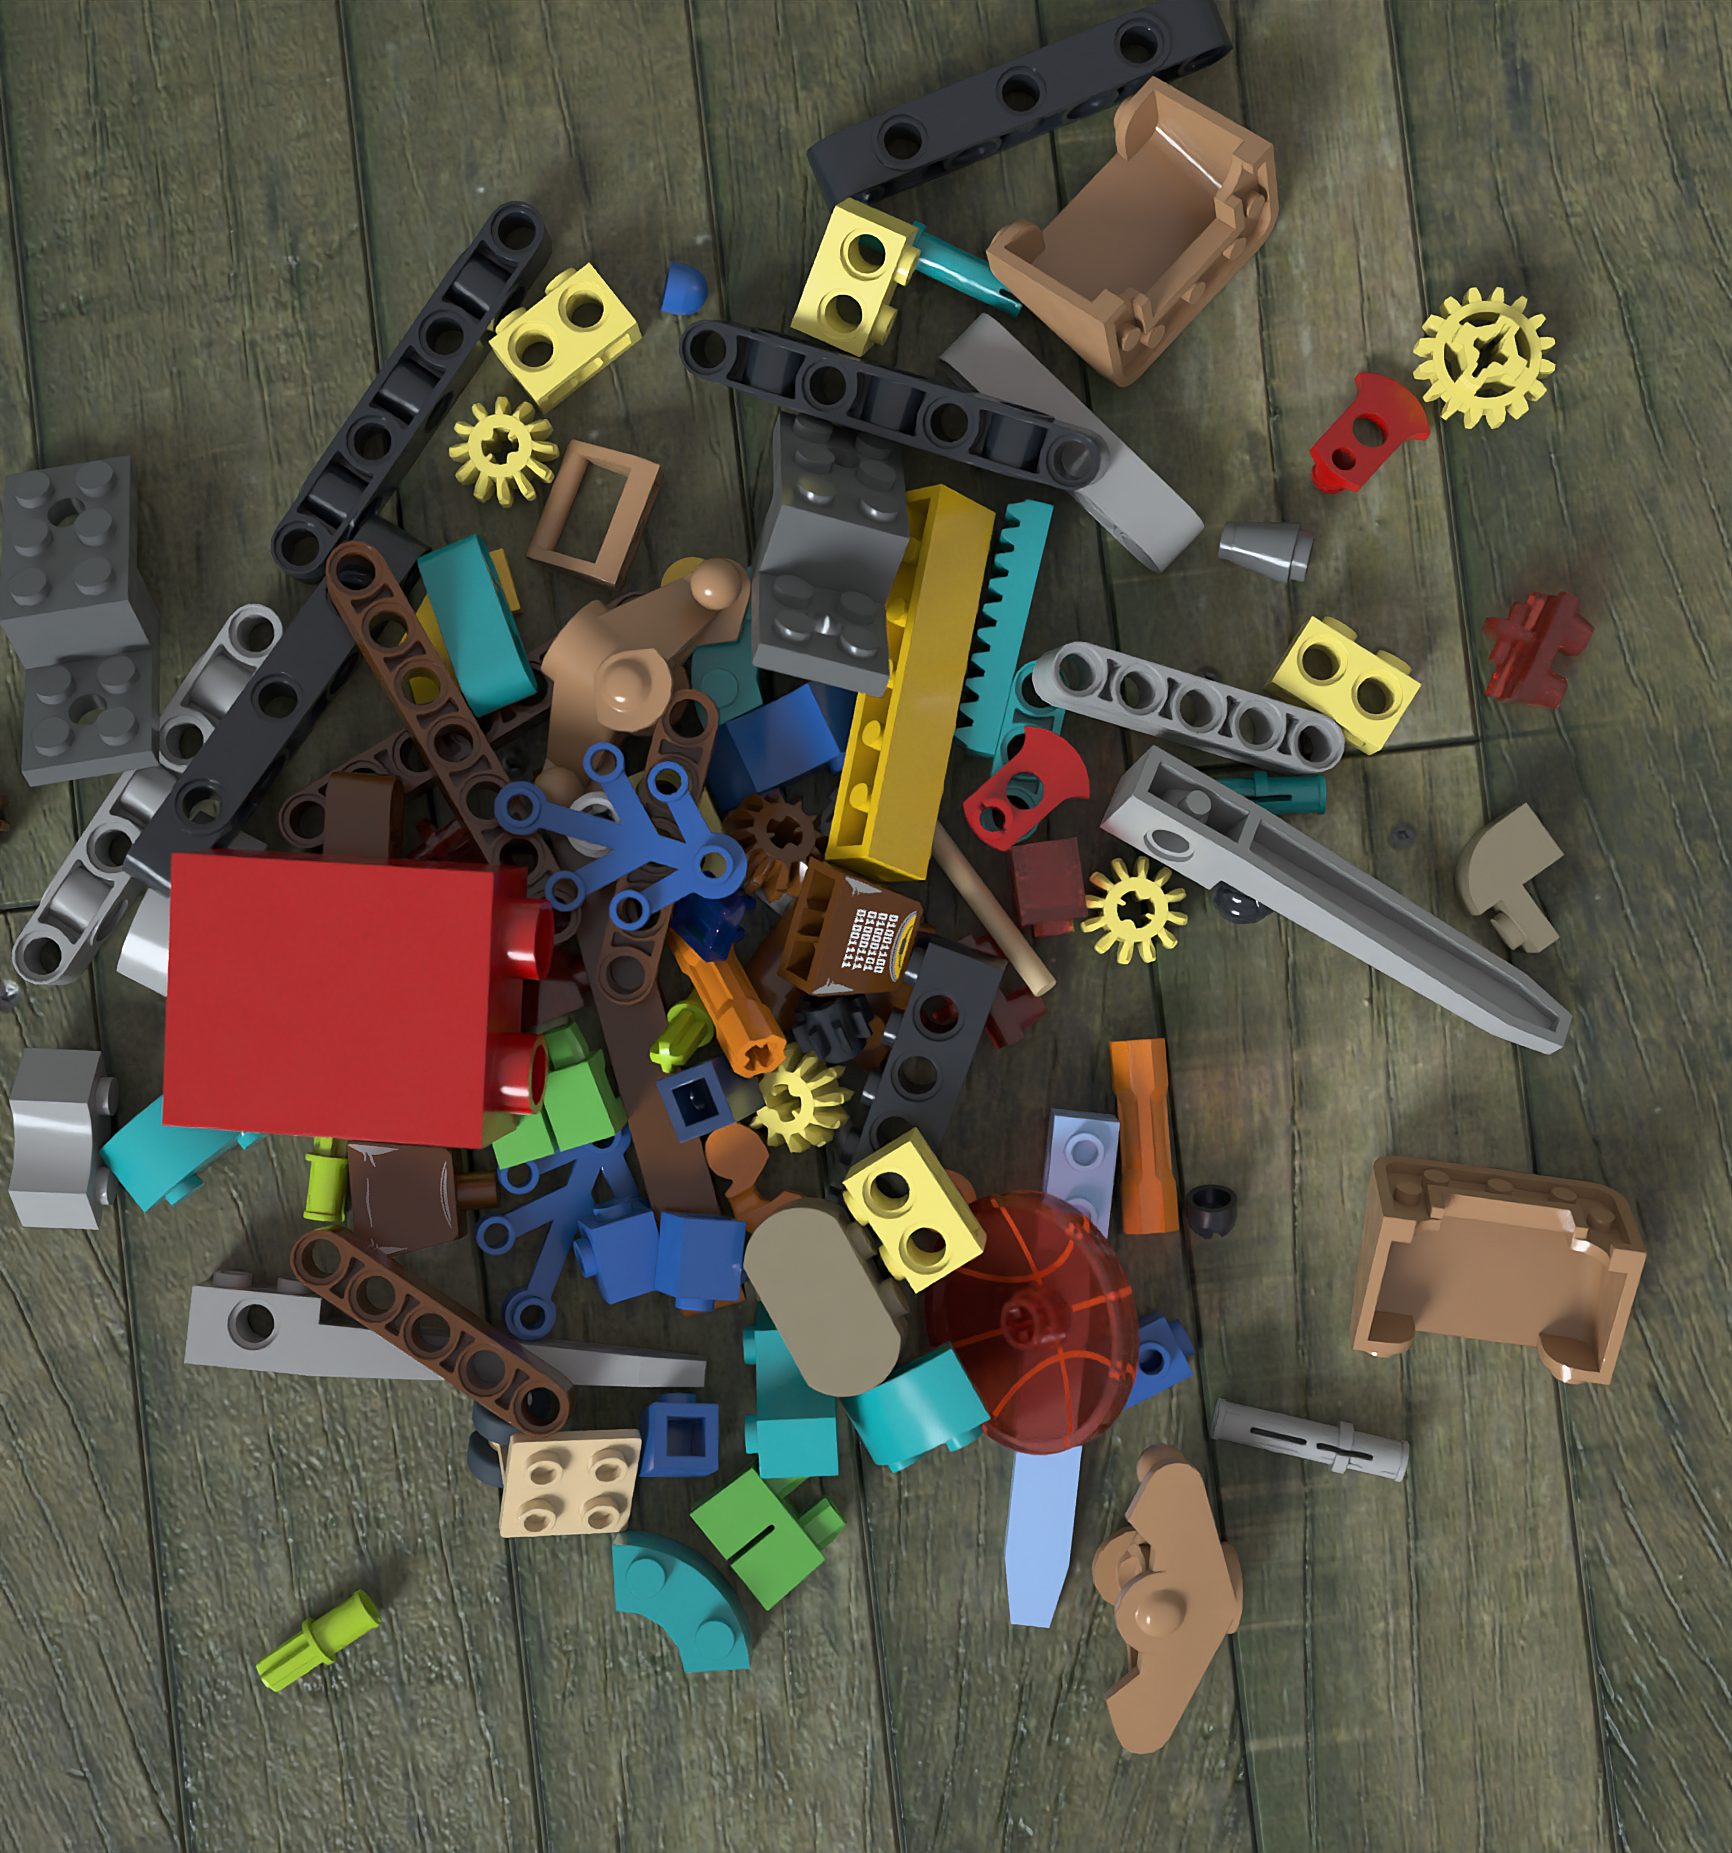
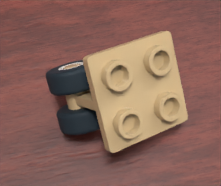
M544 1387L531 1389L528 1394L530 1410L542 1419H549L551 1400L548 1392ZM474 1400L472 1420L477 1431H474L469 1438L467 1464L472 1474L483 1483L493 1487L504 1488L499 1519V1529L502 1537L623 1532L628 1528L642 1444L639 1430L564 1431L547 1437H532L521 1432Z

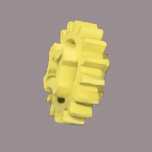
M1476 287L1470 288L1465 293L1462 306L1453 297L1447 298L1439 307L1443 318L1431 314L1422 326L1426 334L1432 338L1419 339L1413 348V353L1427 358V361L1419 365L1413 372L1414 379H1430L1432 386L1422 398L1425 402H1430L1441 397L1446 402L1441 413V417L1445 420L1451 417L1457 410L1464 412V425L1468 429H1472L1482 415H1486L1491 429L1498 428L1505 421L1506 411L1516 420L1529 410L1526 399L1536 402L1547 390L1537 379L1547 378L1555 371L1556 364L1542 359V355L1555 345V339L1552 337L1539 338L1536 332L1546 318L1543 314H1539L1527 319L1522 314L1527 303V299L1523 296L1517 299L1511 306L1504 304L1503 288L1500 287L1494 289L1487 301H1482L1481 294ZM1484 319L1494 322L1491 325L1475 327L1467 321ZM1515 337L1520 344L1523 358L1518 355ZM1494 340L1495 345L1489 352L1491 354L1488 360L1489 366L1483 368L1473 377L1472 373L1478 365L1476 361L1480 355L1479 351L1485 349ZM1444 358L1451 363L1454 381L1447 372ZM1491 388L1499 394L1503 391L1507 392L1502 396L1492 398L1474 396L1476 391Z

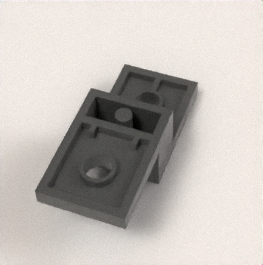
M780 410L773 430L774 495L751 560L752 665L882 698L890 678L885 603L910 539L901 443L861 430L858 432L832 425L828 420L809 414L799 413L796 415Z
M131 455L5 475L0 576V625L26 669L21 772L30 787L159 766L160 614L137 568L138 471ZM79 515L73 525L58 527L67 517ZM98 709L105 710L100 714L96 722L88 725L78 724L79 720L86 713Z

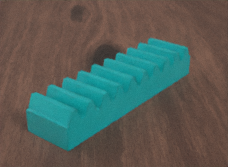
M1026 499L1025 502L1008 504L1004 523L1011 528L1002 529L998 547L1006 553L996 554L992 571L1001 578L990 579L986 596L995 602L984 604L980 619L990 627L978 629L975 645L985 652L972 654L969 669L980 677L966 679L963 693L975 702L961 704L957 716L970 727L955 729L952 742L963 749L965 755L991 761L995 756L1054 505Z

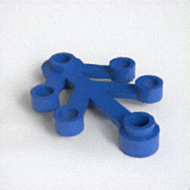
M607 742L592 745L585 753L583 764L588 776L602 785L622 824L550 803L543 790L525 781L508 784L496 797L494 804L496 819L505 830L513 834L527 836L543 828L614 850L575 872L560 871L548 879L545 886L546 899L550 900L552 907L560 911H573L579 908L584 903L587 895L650 861L677 868V871L642 892L625 890L618 893L612 899L609 912L614 924L624 930H637L648 922L651 914L692 892L709 899L729 896L741 886L746 876L747 859L742 847L735 839L726 834L710 832L688 791L689 778L686 771L674 762L667 761L657 764L649 774L648 786L651 793L658 800L667 802L686 843L658 835L624 772L625 759L622 752L615 745ZM600 751H610L615 754L617 759L615 770L606 776L596 774L592 767V760ZM674 770L680 775L681 787L676 793L665 795L658 791L656 779L662 771ZM519 795L528 796L533 803L532 814L522 821L513 819L509 813L511 800ZM712 852L724 856L727 863L726 871L718 878H708L701 871L703 857ZM564 878L572 879L578 886V896L570 904L558 902L554 895L556 883ZM625 898H636L642 904L643 914L635 923H626L619 917L618 906Z
M628 1122L617 1135L610 1137L604 1145L595 1146L592 1143H588L562 1152L559 1148L555 1154L525 1162L529 1168V1175L521 1184L509 1183L507 1172L510 1167L500 1170L498 1165L497 1177L501 1185L511 1193L525 1194L536 1186L540 1174L574 1160L566 1184L501 1215L497 1213L484 1215L477 1221L474 1227V1239L477 1245L488 1254L501 1255L511 1249L516 1237L551 1221L527 1285L510 1291L502 1303V1320L509 1331L517 1338L527 1341L540 1339L552 1329L555 1323L556 1308L551 1300V1296L577 1229L582 1238L578 1219L594 1215L593 1206H595V1202L591 1192L600 1169L615 1198L630 1197L632 1203L639 1201L652 1210L650 1201L640 1195L623 1156L631 1141V1131ZM493 1223L503 1224L506 1230L504 1239L496 1245L485 1243L484 1232L486 1228ZM529 1305L540 1306L542 1310L540 1320L532 1326L522 1325L520 1315L523 1309Z

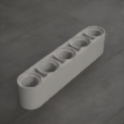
M982 313L937 359L942 370L959 387L1054 416L1057 420L1090 429L1099 434L1107 443L1110 452V464L1104 477L1093 485L1066 491L1152 572L1161 574L1204 530V524L1196 512L1018 340L988 314ZM1071 441L1066 445L1062 453L1064 468L1074 477L1082 478L1085 476L1092 463L1089 449L1079 441Z
M1075 641L1045 652L1037 660L1033 668L1032 682L1035 691L1043 701L1052 706L1286 776H1302L1329 770L1340 761L1344 752L1345 739L1341 728L1333 719L1323 714L1091 643ZM1063 658L1072 661L1078 668L1080 681L1075 691L1067 688L1061 681L1059 666ZM1124 676L1131 679L1139 691V701L1134 709L1127 706L1120 695V683ZM1183 695L1190 697L1198 710L1197 719L1193 726L1187 724L1180 713V701ZM1243 713L1249 715L1255 725V737L1251 744L1245 741L1239 730V720ZM1301 731L1311 738L1313 745L1312 755L1309 760L1304 759L1298 749V737Z

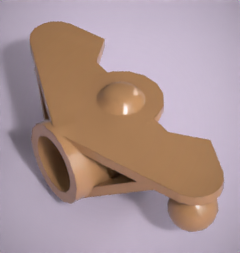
M725 558L707 559L683 578L612 610L599 600L592 601L574 615L561 630L546 653L541 667L543 674L554 681L546 760L542 773L536 777L534 785L543 790L550 803L570 808L578 798L585 794L605 792L602 785L590 778L584 769L583 760L586 751L592 745L600 742L611 743L619 749L630 734L653 737L656 722L665 714L673 698V693L682 689H691L683 664L695 648L739 641L751 601L750 574L741 564ZM690 699L681 701L675 706L672 713L673 726L682 720L690 704ZM600 751L592 760L593 770L601 776L611 774L617 766L616 756L610 751Z
M1164 1443L1149 1446L1140 1454L1136 1464L1137 1477L1141 1485L1125 1513V1517L1132 1526L1123 1527L1109 1535L1096 1550L1091 1565L1093 1582L1102 1598L1114 1606L1115 1624L1127 1644L1129 1672L1104 1693V1697L1118 1740L1123 1748L1136 1754L1152 1753L1163 1747L1170 1739L1225 1634L1235 1633L1238 1628L1243 1607V1581L1239 1558L1234 1547L1229 1542H1220L1203 1479L1196 1467L1185 1459L1182 1452L1172 1445Z

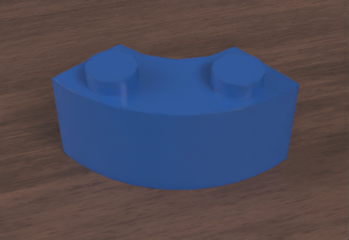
M812 681L766 706L720 725L707 781L722 814L737 809L742 800L754 792L764 798L768 792L778 788L785 800L783 788L828 767L833 776L841 774L858 692Z

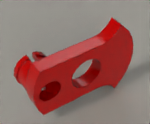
M1359 372L1354 378L1357 387L1355 401L1309 450L1315 462L1311 469V478L1318 490L1330 495L1340 494L1345 489L1358 492L1402 443L1409 440L1426 441L1430 436L1427 416L1416 397L1403 385L1389 377L1376 373ZM1364 419L1376 424L1383 435L1382 445L1372 448L1359 443L1354 437L1352 430L1353 422Z
M1024 726L1025 740L1021 751L962 803L965 817L972 830L981 840L997 850L1006 852L1064 800L1070 798L1089 800V778L1080 755L1064 738L1043 728ZM1019 773H1029L1040 780L1043 785L1044 794L1038 806L1022 810L1010 803L1007 798L1006 787L1011 777ZM993 809L1002 815L1004 823L1000 831L990 832L982 827L980 815L983 811Z

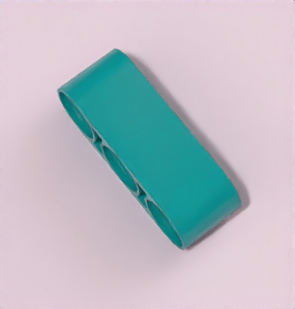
M475 533L417 558L419 570L457 680L475 716L479 718L538 693V685L500 578L480 535Z
M1037 660L1025 664L1017 671L1014 677L988 780L1009 762L1007 746L1015 739L1025 738L1024 726L1043 728L1060 736L1065 709L1052 705L1045 708H1035L1024 700L1021 693L1022 683L1032 677L1033 668ZM1059 667L1061 681L1069 688L1067 676ZM1019 773L1011 777L1007 783V798L1019 802L1025 810L1032 809L1042 801L1044 794L1043 785L1033 774ZM993 809L983 811L980 815L982 827L990 832L1000 831L992 818ZM1038 823L1014 845L1024 842L1036 830Z

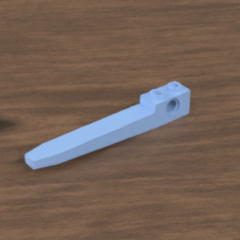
M1050 1108L1035 1255L1041 1269L1052 1266L1069 1251L1077 1235L1080 1214L1085 1217L1084 1229L1079 1246L1073 1256L1062 1267L1045 1276L1047 1283L1042 1284L1040 1278L1032 1279L1028 1319L1032 1320L1033 1325L1027 1326L1022 1380L1039 1365L1063 1354V1346H1067V1352L1076 1350L1093 1351L1098 1304L1082 1310H1078L1077 1304L1099 1297L1103 1251L1106 1252L1120 1127V1122L1112 1114ZM1035 1265L1033 1267V1272H1037ZM1092 1357L1069 1359L1077 1409V1444L1073 1442L1072 1407L1064 1360L1043 1370L1029 1381L1020 1392L1004 1545L1011 1624L1049 1628L1069 1568Z

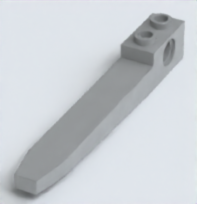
M1155 745L1121 776L1100 828L1209 890L1221 880L1494 1036L1547 1055L1554 1053L1564 1046L1573 1015L1526 973L1271 812Z
M215 1270L213 1279H207L192 1285L184 1363L307 1376L444 1380L357 1320L332 1317L333 1304L302 1284L297 1277H278L277 1286L253 1284V1273ZM253 1304L266 1307L273 1315L274 1329L269 1337L257 1335L248 1324V1312ZM420 1326L422 1337L429 1344L444 1346L448 1343L450 1329ZM507 1335L562 1372L573 1385L704 1387L706 1383L709 1356L547 1338L527 1341L519 1339L514 1335ZM481 1350L476 1353L474 1368L477 1375L487 1382L503 1380L505 1375L503 1359L491 1350Z

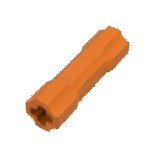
M705 904L692 909H680L672 917L667 943L682 972L690 977L716 1027L717 1040L735 1073L748 1079L760 1073H771L786 1059L784 1047L787 1040L769 1007L761 1003L734 953V942L716 910Z
M1165 1038L1110 1041L1112 1089L1116 1096L1117 1118L1120 1122L1119 1145L1122 1172L1120 1196L1123 1232L1125 1234H1150L1178 1231L1176 1181L1172 1175L1166 1099L1168 1073Z

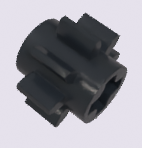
M806 992L799 1000V1008L794 1010V1015L798 1022L791 1029L802 1053L814 1050L818 1060H824L828 1063H840L850 1060L862 1052L867 1044L866 1037H870L873 1034L869 1022L875 1016L865 993L814 996Z

